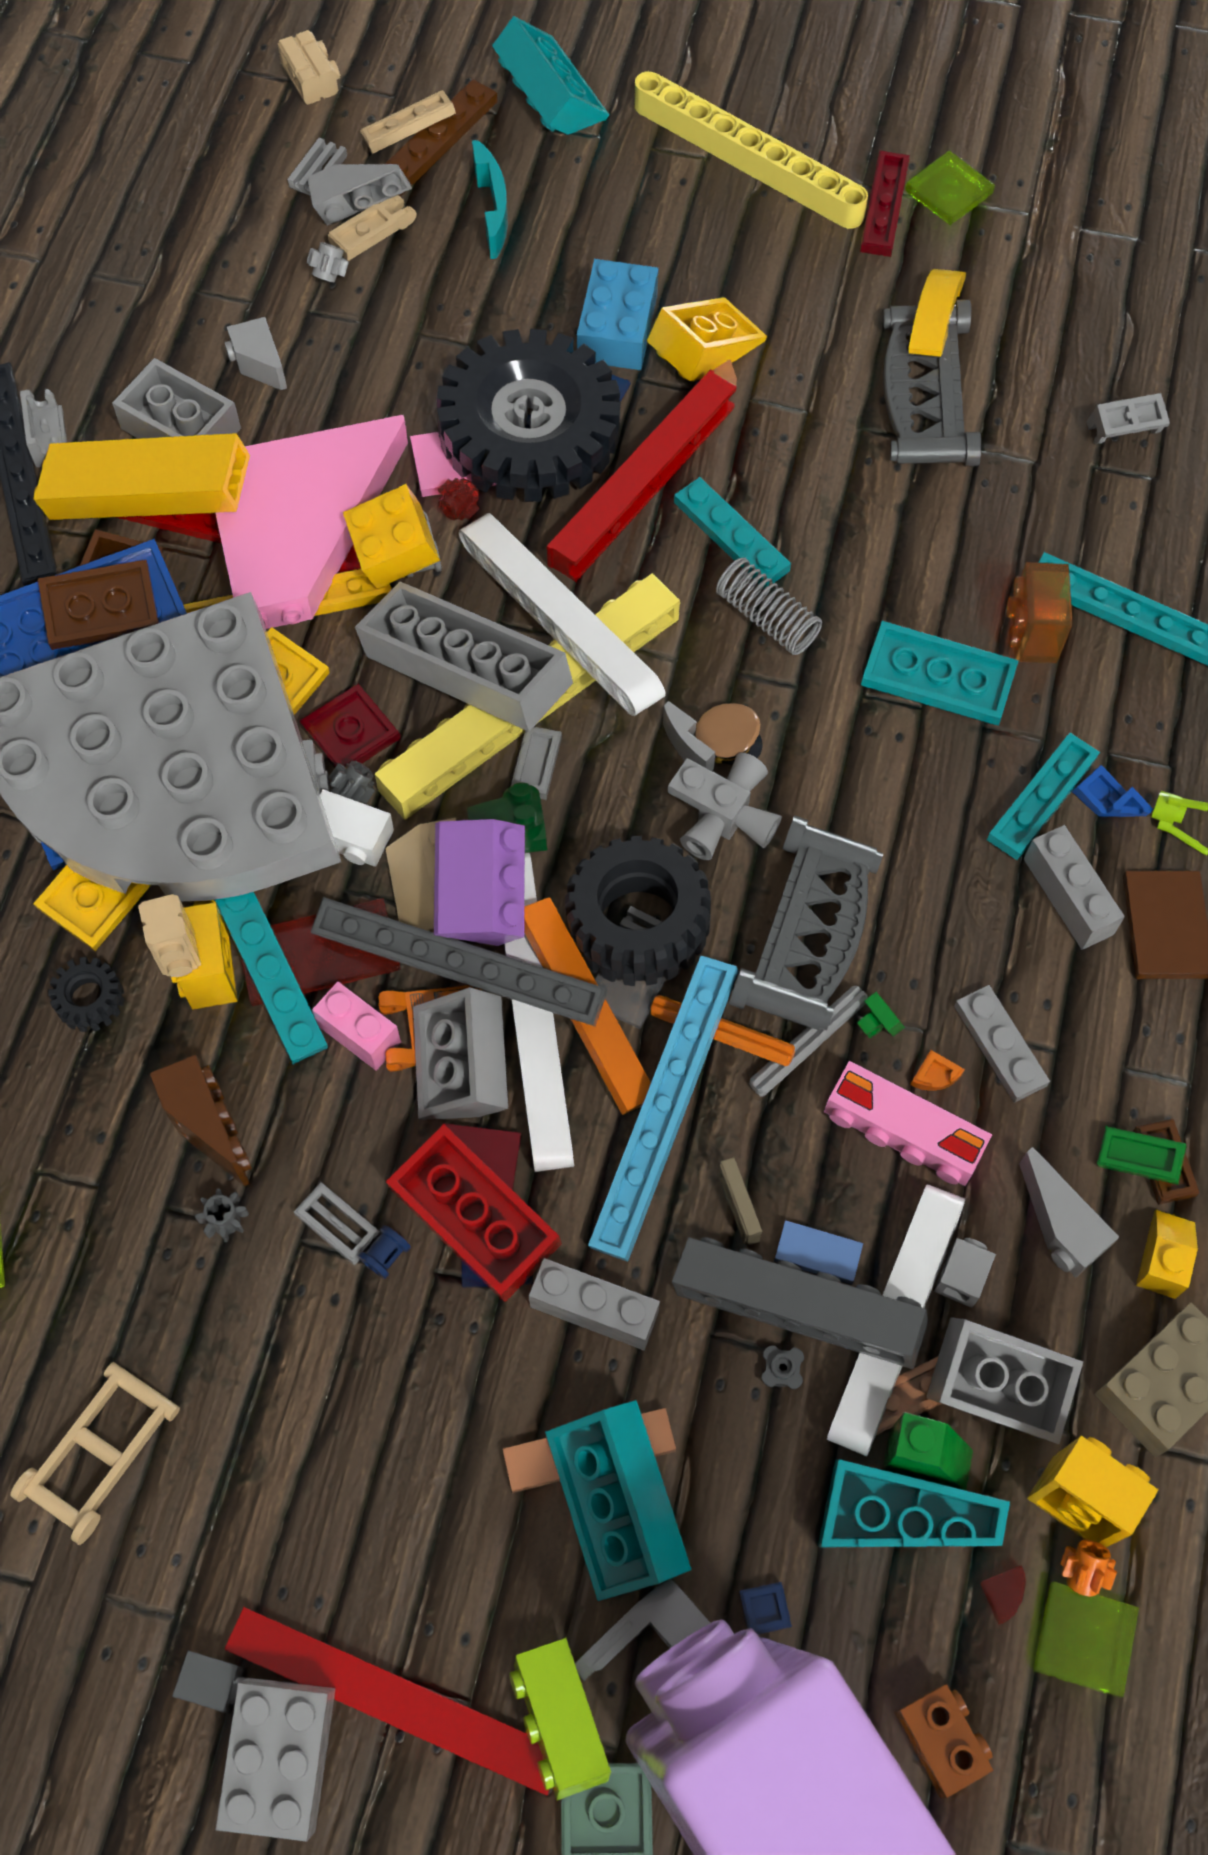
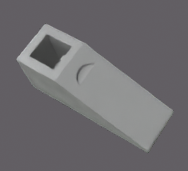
M335 164L307 177L312 205L327 226L412 189L410 182L398 164Z

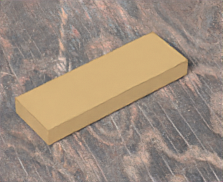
M441 90L361 129L360 132L373 154L456 112L448 96Z

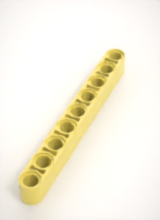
M643 72L636 77L634 108L640 115L844 228L854 229L862 225L865 217L868 192L861 185L657 73Z

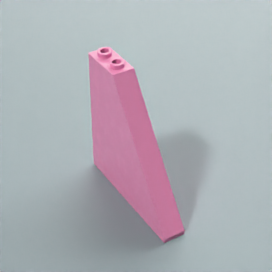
M404 415L245 446L250 454L237 512H215L233 598L251 592L262 615L266 629L297 624L313 619L321 601L324 599L326 591H328L332 584L334 575L338 573L353 545L343 512L380 496L408 444Z

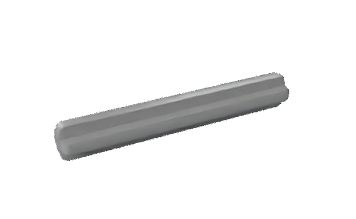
M852 986L830 1006L834 1008V1012L828 1029L819 1028V1030L810 1027L804 1029L790 1042V1044L795 1046V1055L790 1065L783 1066L769 1061L750 1078L749 1085L752 1090L761 1097L771 1091L866 1004L865 1000L868 998L866 993L858 986Z

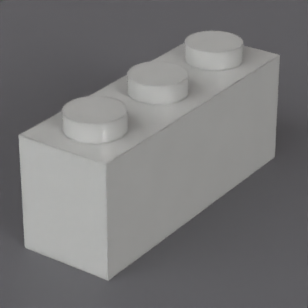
M1063 825L1033 839L1024 857V861L1082 950L1113 936L1125 916L1066 826Z
M546 1258L542 1261L529 1294L530 1308L644 1351L659 1313L660 1305L658 1300Z

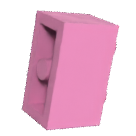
M337 982L312 1009L319 1028L376 1071L385 1062L386 1051L391 1048H397L401 1043L397 1026L340 982Z

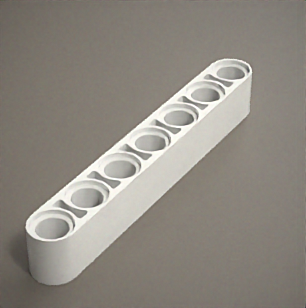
M929 1184L926 1185L882 1296L895 1300L899 1296L908 1297L919 1302L921 1307L925 1308L961 1215L965 1198ZM859 1353L830 1427L827 1440L867 1457L885 1413L887 1400L891 1397L902 1366Z

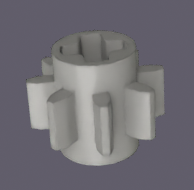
M320 242L318 250L310 248L307 263L313 267L312 275L329 282H335L337 275L345 277L349 261L342 258L344 250L324 242Z

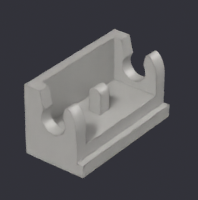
M45 389L46 400L42 402L34 400V395L30 390L20 391L26 444L36 468L42 467L50 443H67L63 408L61 405H57L54 394L48 389Z
M1161 393L1098 404L1086 421L1089 430L1097 428L1094 444L1104 443L1108 437L1150 430L1152 434L1160 433L1164 427H1168L1170 424Z

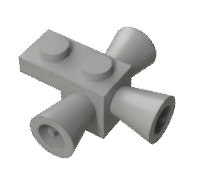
M738 753L727 779L688 758L684 761L669 783L668 793L699 809L698 822L680 838L682 846L689 853L702 860H711L720 836L730 840L737 828H740L763 849L770 843L779 827L782 816L749 806L750 791L768 774L766 766L759 759L747 753Z

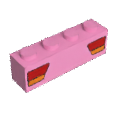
M851 1061L848 1062L824 1110V1113L830 1115V1119L835 1124L844 1128L853 1127L863 1132L866 1139L871 1143L881 1147H886L887 1145L901 1152V1157L909 1163L918 1166L924 1164L937 1171L936 1174L939 1178L955 1185L960 1183L966 1186L992 1136L987 1131Z

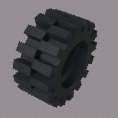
M80 957V964L76 965L73 960L66 962L70 969L65 971L60 967L56 971L60 978H51L50 984L53 989H48V996L52 1000L50 1001L51 1006L62 1022L66 1023L73 1030H75L76 1026L80 1032H87L88 1026H91L93 1031L101 1030L100 1022L104 1021L106 1026L112 1023L109 1016L113 1014L118 1017L121 1013L118 1005L124 1006V998L122 994H125L117 975L106 962L102 965L99 959L92 958L90 963L87 957ZM86 983H95L100 986V997L94 1003L83 1007L73 1003V994L80 986Z

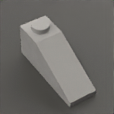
M1032 1147L1026 1152L1019 1165L1046 1246L1052 1252L1051 1257L1055 1264L1064 1272L1070 1271L1076 1278L1108 1250L1119 1236Z

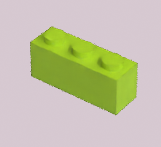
M564 1638L516 1655L515 1671L509 1672L510 1681L516 1699L524 1697L529 1715L523 1717L529 1741L531 1744L539 1743L544 1760L538 1762V1769L545 1790L553 1788L556 1800H560L608 1782L611 1770L567 1639Z

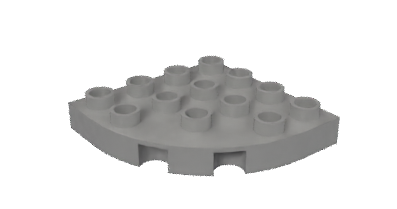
M251 592L0 677V794L29 833L39 843L43 842L58 853L68 867L81 876L99 885L125 894L129 885L133 882L158 885L166 896L171 894L177 895L181 902L208 901L240 896L268 888L341 862L269 636Z

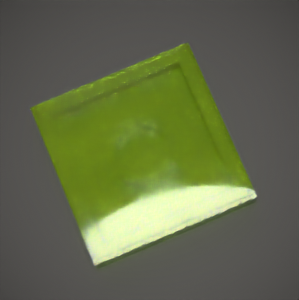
M949 150L907 181L905 191L951 226L993 194L995 184Z
M1057 1582L1050 1583L1033 1671L1119 1698L1124 1697L1139 1607L1100 1595L1084 1596L1076 1593L1067 1585Z

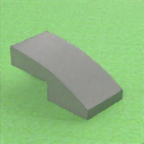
M668 701L664 705L663 726L670 742L684 761L688 758L713 771L715 751L695 737L697 721Z

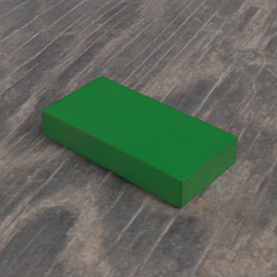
M1106 1126L1097 1165L1105 1169L1178 1185L1187 1145L1186 1143Z

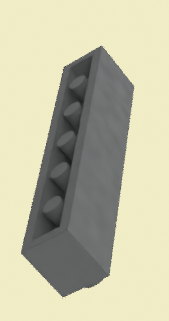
M688 1237L672 1280L678 1296L914 1369L928 1324L927 1311L921 1307L919 1302L902 1296L897 1297L896 1300L882 1296L880 1291L868 1285L858 1284L856 1288L841 1283L840 1279L828 1273L819 1272L815 1276L802 1272L799 1266L788 1261H778V1264L762 1260L763 1257L748 1249H740L739 1252L724 1248L722 1243L711 1238L703 1237L699 1241Z

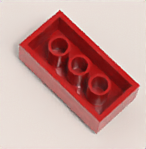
M445 1124L386 1181L390 1189L504 1302L541 1266L544 1258L548 1259L562 1245L560 1236Z

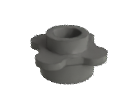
M776 1346L767 1347L763 1353V1358L766 1360L765 1372L762 1374L763 1383L767 1387L788 1386L792 1390L799 1388L803 1382V1378L800 1375V1364L804 1360L803 1352L798 1348L786 1351L779 1350ZM785 1364L787 1366V1370L781 1371L779 1369V1365Z

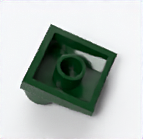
M516 783L504 791L503 798L467 808L468 820L495 819L525 826V853L548 850L540 793L536 787L527 783Z

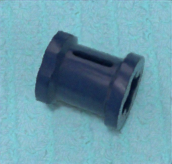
M383 1225L380 1229L381 1235L367 1252L361 1251L358 1258L375 1274L386 1279L389 1275L388 1269L402 1252L407 1253L411 1246L397 1232L387 1225Z

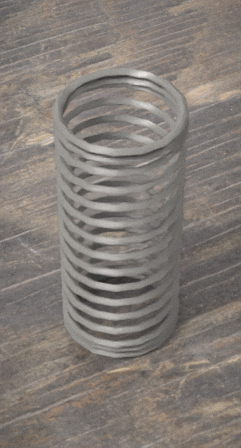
M739 558L731 563L718 580L716 592L723 599H727L728 603H733L734 608H738L740 613L750 617V620L756 622L758 627H762V630L767 632L769 636H773V639L779 641L781 646H785V649L792 655H798L803 652L818 635L822 627L821 618L818 616L813 617L812 611L807 612V607H802L801 602H796L795 597L790 598L789 592L784 593L783 588H778L777 583H773L771 578L767 579L766 574H761L760 569H755L754 564L750 565L749 560L746 558ZM744 563L743 569L737 574L731 585L725 589L731 575ZM752 567V571L747 575L749 568ZM758 572V576L749 583L754 573ZM764 577L763 581L753 590L759 579ZM769 581V586L761 592L753 606L748 608L749 603L760 593L765 583ZM773 586H775V590L762 603L760 609L757 612L753 613L755 607L758 606L764 600V598L769 593L770 589ZM746 587L741 597L736 599L737 594ZM753 590L748 600L742 604L743 598ZM781 591L780 596L770 605L766 613L760 617L761 612L771 603L776 593ZM787 595L786 600L778 607L772 618L765 622L767 616L778 606L781 599ZM793 600L792 605L783 613L779 621L771 627L773 621L782 613L788 602ZM799 605L797 611L788 619L784 627L777 632L779 625L789 616L793 608ZM804 610V614L796 621L790 632L783 636L785 630L793 623L799 612ZM810 614V618L801 625L805 617ZM815 623L808 635L796 645L802 634ZM799 627V629L795 632V634L793 635V637H792L791 640L789 641L790 636L792 635V633Z

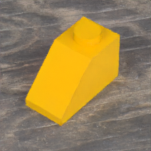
M1159 1210L1154 1211L1136 1286L1174 1299L1189 1288L1198 1251L1195 1222Z

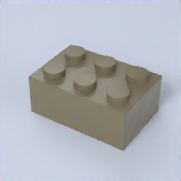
M1192 1302L1177 1313L1094 1394L1155 1458L1168 1451L1208 1411V1318Z

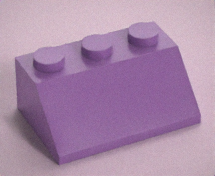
M495 819L439 821L435 823L434 935L496 946L523 938L525 826Z

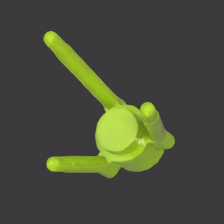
M1161 790L1151 818L1160 820L1157 829L1171 833L1193 849L1208 855V848L1173 825V822L1181 824L1187 808L1208 811V803L1185 799Z

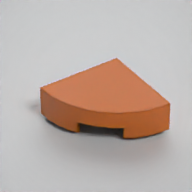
M931 1050L910 1085L927 1091L945 1089L957 1082L965 1069Z

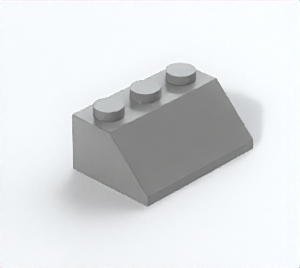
M469 987L414 1006L418 1119L472 1118L508 1109L501 996Z

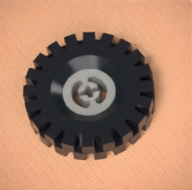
M519 329L502 332L503 346L501 347L493 336L489 335L477 341V353L468 347L456 356V366L448 365L442 375L443 386H438L436 398L439 438L441 437V447L446 459L452 458L453 469L462 478L471 474L472 486L486 493L496 483L497 497L512 501L517 488H524L525 502L542 501V488L548 487L553 499L569 495L570 481L580 490L593 481V470L601 474L610 463V453H615L619 438L620 391L617 380H612V370L604 359L596 362V352L583 343L573 352L574 338L561 333L557 334L551 345H547V330L530 329L529 342L522 343ZM527 408H533L531 413V429L525 428L527 424Z

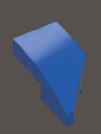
M1102 765L1072 791L1098 816H1147L1154 810L1133 787L1126 791Z

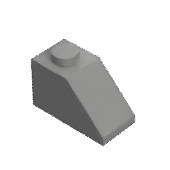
M262 317L228 326L227 330L230 341L224 342L230 362H237L240 374L280 390L286 389L287 385L283 367L266 318Z

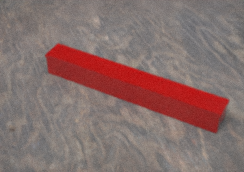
M710 369L547 545V566L551 569H556L576 582L735 408V404L728 399L736 392L737 386L718 376Z

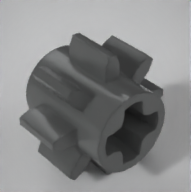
M351 761L345 767L338 763L329 776L332 780L330 786L333 787L331 792L366 804L376 791L373 788L375 783L372 781L374 775L369 768L360 762Z
M218 1188L216 1189L215 1196L209 1199H200L204 1205L203 1213L195 1215V1218L200 1224H207L204 1228V1233L208 1238L218 1233L227 1242L229 1234L236 1230L243 1233L244 1229L240 1224L241 1217H246L249 1215V1212L244 1206L236 1207L241 1199L238 1193L234 1192L228 1198ZM227 1209L228 1212L224 1213V1220L217 1221L216 1218L220 1217L221 1210Z

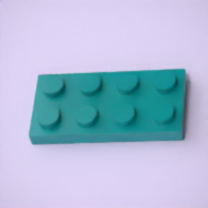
M882 621L862 678L861 686L999 726L1019 660Z

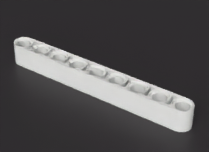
M487 513L459 530L460 540L467 552L631 716H636L665 697V689L658 676L493 515Z
M525 853L524 906L537 902L530 853ZM525 933L523 938L504 944L507 957L543 968ZM512 1000L534 1171L540 1172L574 1167L553 1013Z

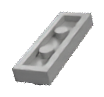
M990 985L956 1001L955 1009L1014 1103L1048 1086L1050 1080Z

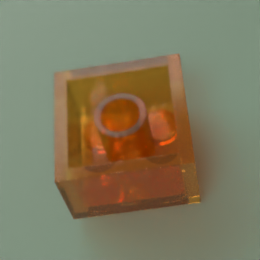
M1026 562L1021 577L1016 576L1014 596H1009L1007 617L1013 618V626L1009 629L1008 645L1014 648V658L1019 660L1018 662H1058L1072 627L1069 564Z

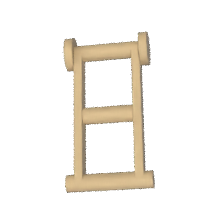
M112 1362L104 1372V1376L108 1379L42 1467L38 1471L33 1467L26 1470L17 1480L11 1491V1497L16 1501L21 1502L28 1497L72 1528L74 1531L71 1535V1540L78 1545L84 1543L94 1532L101 1518V1515L95 1511L164 1418L172 1421L180 1410L178 1405L115 1362ZM118 1387H121L154 1410L123 1453L87 1429ZM75 1443L112 1467L80 1511L44 1487V1484Z

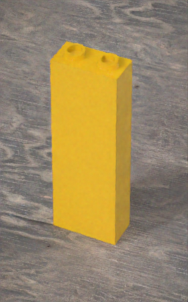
M237 433L50 443L46 458L42 463L39 482L34 491V501L49 520L237 512L250 454Z

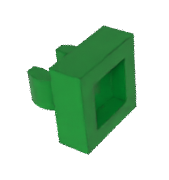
M877 992L865 1000V1003L872 1012L864 1016L857 1024L869 1038L878 1034L884 1027L893 1037L905 1028Z

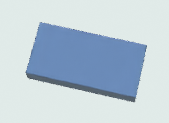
M785 1220L774 1262L788 1261L799 1266L801 1270L814 1274L819 1272L828 1273L840 1279L841 1282L852 1285L863 1243Z

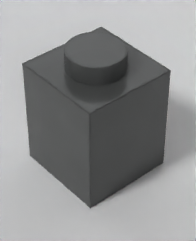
M188 1651L172 1697L231 1714L233 1705H235L238 1683L246 1679L243 1678L245 1668Z

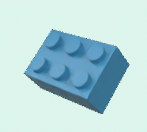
M594 259L577 332V348L584 343L596 352V362L604 359L608 366L642 370L647 339L657 300L659 268Z

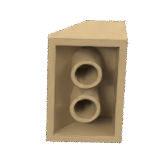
M456 818L445 819L440 821H456ZM439 821L419 824L385 848L399 922L433 933L435 823Z

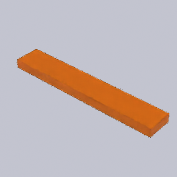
M549 897L524 906V933L542 967L598 986L551 898ZM605 999L596 1027L573 1019L571 1021L623 1115L643 1105L651 1082Z

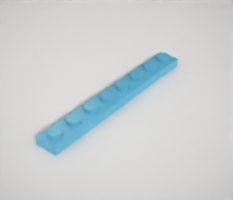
M700 956L588 1246L591 1249L627 1262L629 1261L739 972L737 966Z

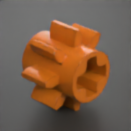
M1082 1540L1078 1543L1077 1549L1066 1546L1060 1563L1063 1566L1061 1575L1067 1577V1585L1076 1593L1089 1597L1099 1594L1101 1587L1107 1590L1112 1589L1117 1571L1114 1570L1116 1561L1110 1559L1111 1553L1104 1545L1093 1540Z

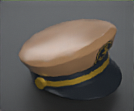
M727 703L712 707L701 716L696 725V738L715 751V762L733 765L738 753H747L758 758L762 752L763 743L759 735L760 719L751 708L745 705Z

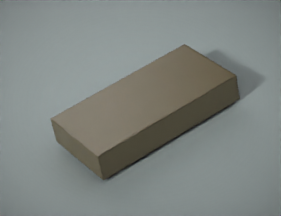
M735 1158L721 1161L718 1177L743 1244L749 1246L758 1243L762 1235V1229Z

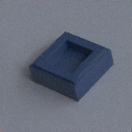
M782 1582L739 1591L747 1629H753L760 1635L792 1627Z

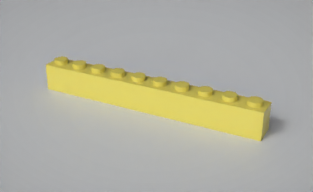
M652 573L642 581H635L628 588L627 592L616 600L611 599L607 601L595 615L628 648L635 652L679 620L680 600ZM553 640L549 646L565 652L573 684L538 723L596 681L556 640ZM467 703L461 712L452 718L442 720L436 729L425 738L413 741L407 748V751L400 756L384 762L375 773L378 791L401 817L406 820L524 734L525 730Z

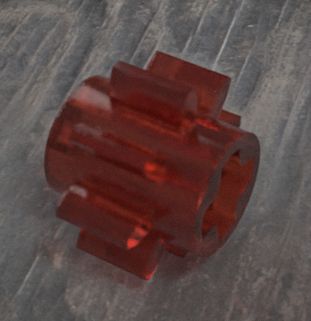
M455 478L453 481L448 479L438 489L442 494L439 498L438 506L443 514L451 520L459 518L462 521L465 517L469 520L480 509L476 505L479 501V491L472 482L465 478L460 480Z

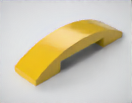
M942 269L931 270L919 300L908 353L942 356L948 336V324L956 298L960 297L966 272Z

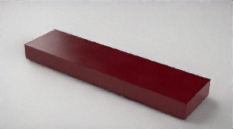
M879 151L860 252L887 257L892 256L910 155Z

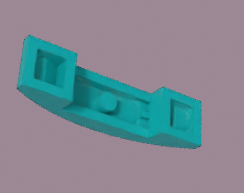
M479 140L472 141V151L477 187L490 186L494 211L485 212V226L490 259H497L505 243L508 228L506 186L496 159Z

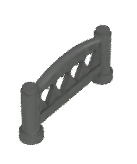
M970 300L955 301L948 324V336L941 357L908 353L907 348L910 342L906 337L912 333L918 305L890 306V309H884L883 329H890L892 332L884 358L883 391L888 416L897 440L890 441V461H897V464L964 462L965 467L979 466L981 457L980 432H964L958 334H969ZM910 361H917L934 370L919 379H912L908 376L911 372L908 363ZM918 387L936 397L919 406H915L910 403L913 395L909 392V389ZM913 414H921L937 422V424L923 432L917 433L911 429L914 425L911 416Z
M794 815L782 849L796 855L757 971L755 973L741 968L729 1005L744 1009V1006L747 1005L819 1030V1028L827 1030L834 1012V1008L827 1006V1000L843 980L857 952L867 913V875L869 872L877 873L883 853L878 852L877 848L808 825L807 819ZM836 872L846 873L850 878L848 882L844 883L846 893L843 895L834 894L818 876ZM827 902L836 903L840 908V911L834 914L836 924L832 926L823 924L808 906ZM815 933H825L828 935L830 942L824 945L826 955L823 957L814 956L800 941L798 936ZM806 964L816 965L820 970V973L813 978L816 986L812 989L804 988L787 968Z

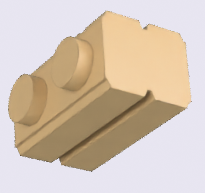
M309 30L296 34L294 38L290 36L279 40L277 44L281 64L304 103L308 105L319 101L321 97L325 99L337 94V80L340 79L339 69L334 60H328V53L322 40L317 41Z
M171 894L144 901L138 905L146 944L161 973L171 977H182L191 973L192 970L198 969L201 965V960L196 946L194 928L179 897Z

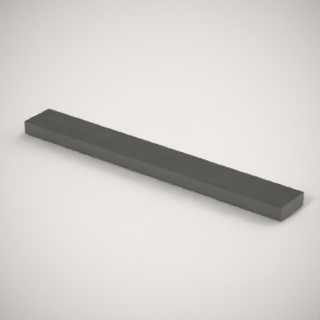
M324 897L311 933L594 1027H596L608 991L606 988L455 939L435 936L433 932Z

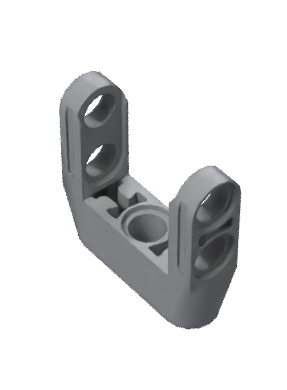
M668 1579L632 1607L575 1663L578 1675L585 1681L595 1671L603 1669L635 1636L637 1637L649 1625L666 1645L671 1648L692 1633L710 1624V1622L671 1579Z

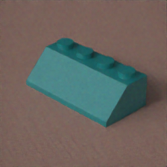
M513 16L492 47L499 55L498 62L513 75L512 82L528 96L526 98L527 103L542 116L540 118L541 123L552 132L558 130L569 135L606 120L610 114L554 37Z
M637 1400L596 1412L545 1432L597 1601L659 1584L692 1570Z

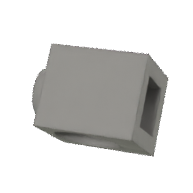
M957 1238L949 1251L934 1292L972 1308L980 1298L996 1254L987 1251V1246L977 1240Z

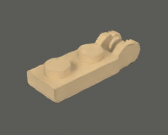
M396 195L381 203L372 205L333 229L328 234V240L331 245L343 249L342 256L349 261L399 229L407 228L408 225L413 223L417 213L410 206L403 209L405 202L399 195Z

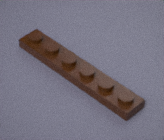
M472 79L451 100L456 112L455 114L418 131L385 164H398L412 186L498 102L496 91Z

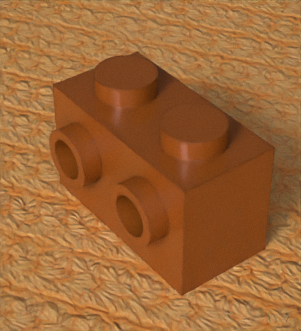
M947 1684L939 1686L894 1712L940 1798H948L994 1771L988 1761L993 1758L992 1752L981 1733L977 1732L974 1734L965 1719L969 1715V1710L956 1689L950 1691Z

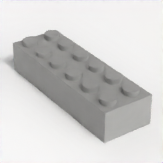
M401 581L355 626L366 657L528 732L573 684L565 652Z

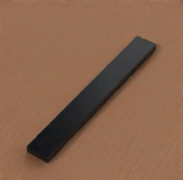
M11 362L0 364V477L22 582L24 586L38 582V578L57 575L58 570L46 515L34 501V491L38 485V478L34 461L26 444L22 405L14 369Z

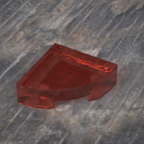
M1022 1565L980 1582L998 1625L1012 1618L1021 1605L1026 1586Z

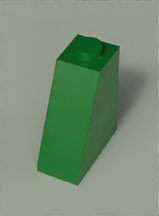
M904 1412L889 1431L882 1470L966 1491L973 1449L947 1423Z

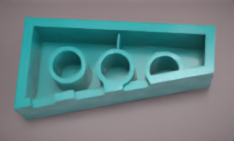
M838 1459L834 1462L817 1547L1002 1546L1010 1502Z

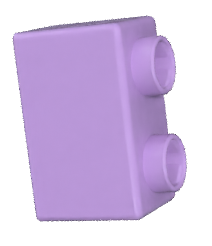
M718 1620L702 1627L671 1647L637 1676L635 1685L652 1713L628 1730L626 1743L694 1855H956L831 1660L766 1638H759L753 1629L742 1630L734 1634L725 1620Z

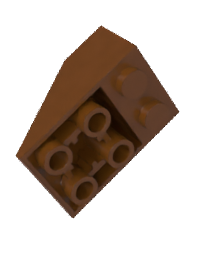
M193 1055L150 1073L161 1105L178 1133L243 1186L249 1185L250 1183L245 1171L252 1169L244 1147L241 1146L237 1137V1128L230 1112L226 1108L223 1101L225 1100L217 1079L214 1077L210 1065L202 1067L197 1056Z

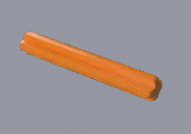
M657 995L651 1004V1015L674 1024L682 1003L662 995ZM721 1018L713 1038L783 1066H789L795 1055V1046L793 1044Z

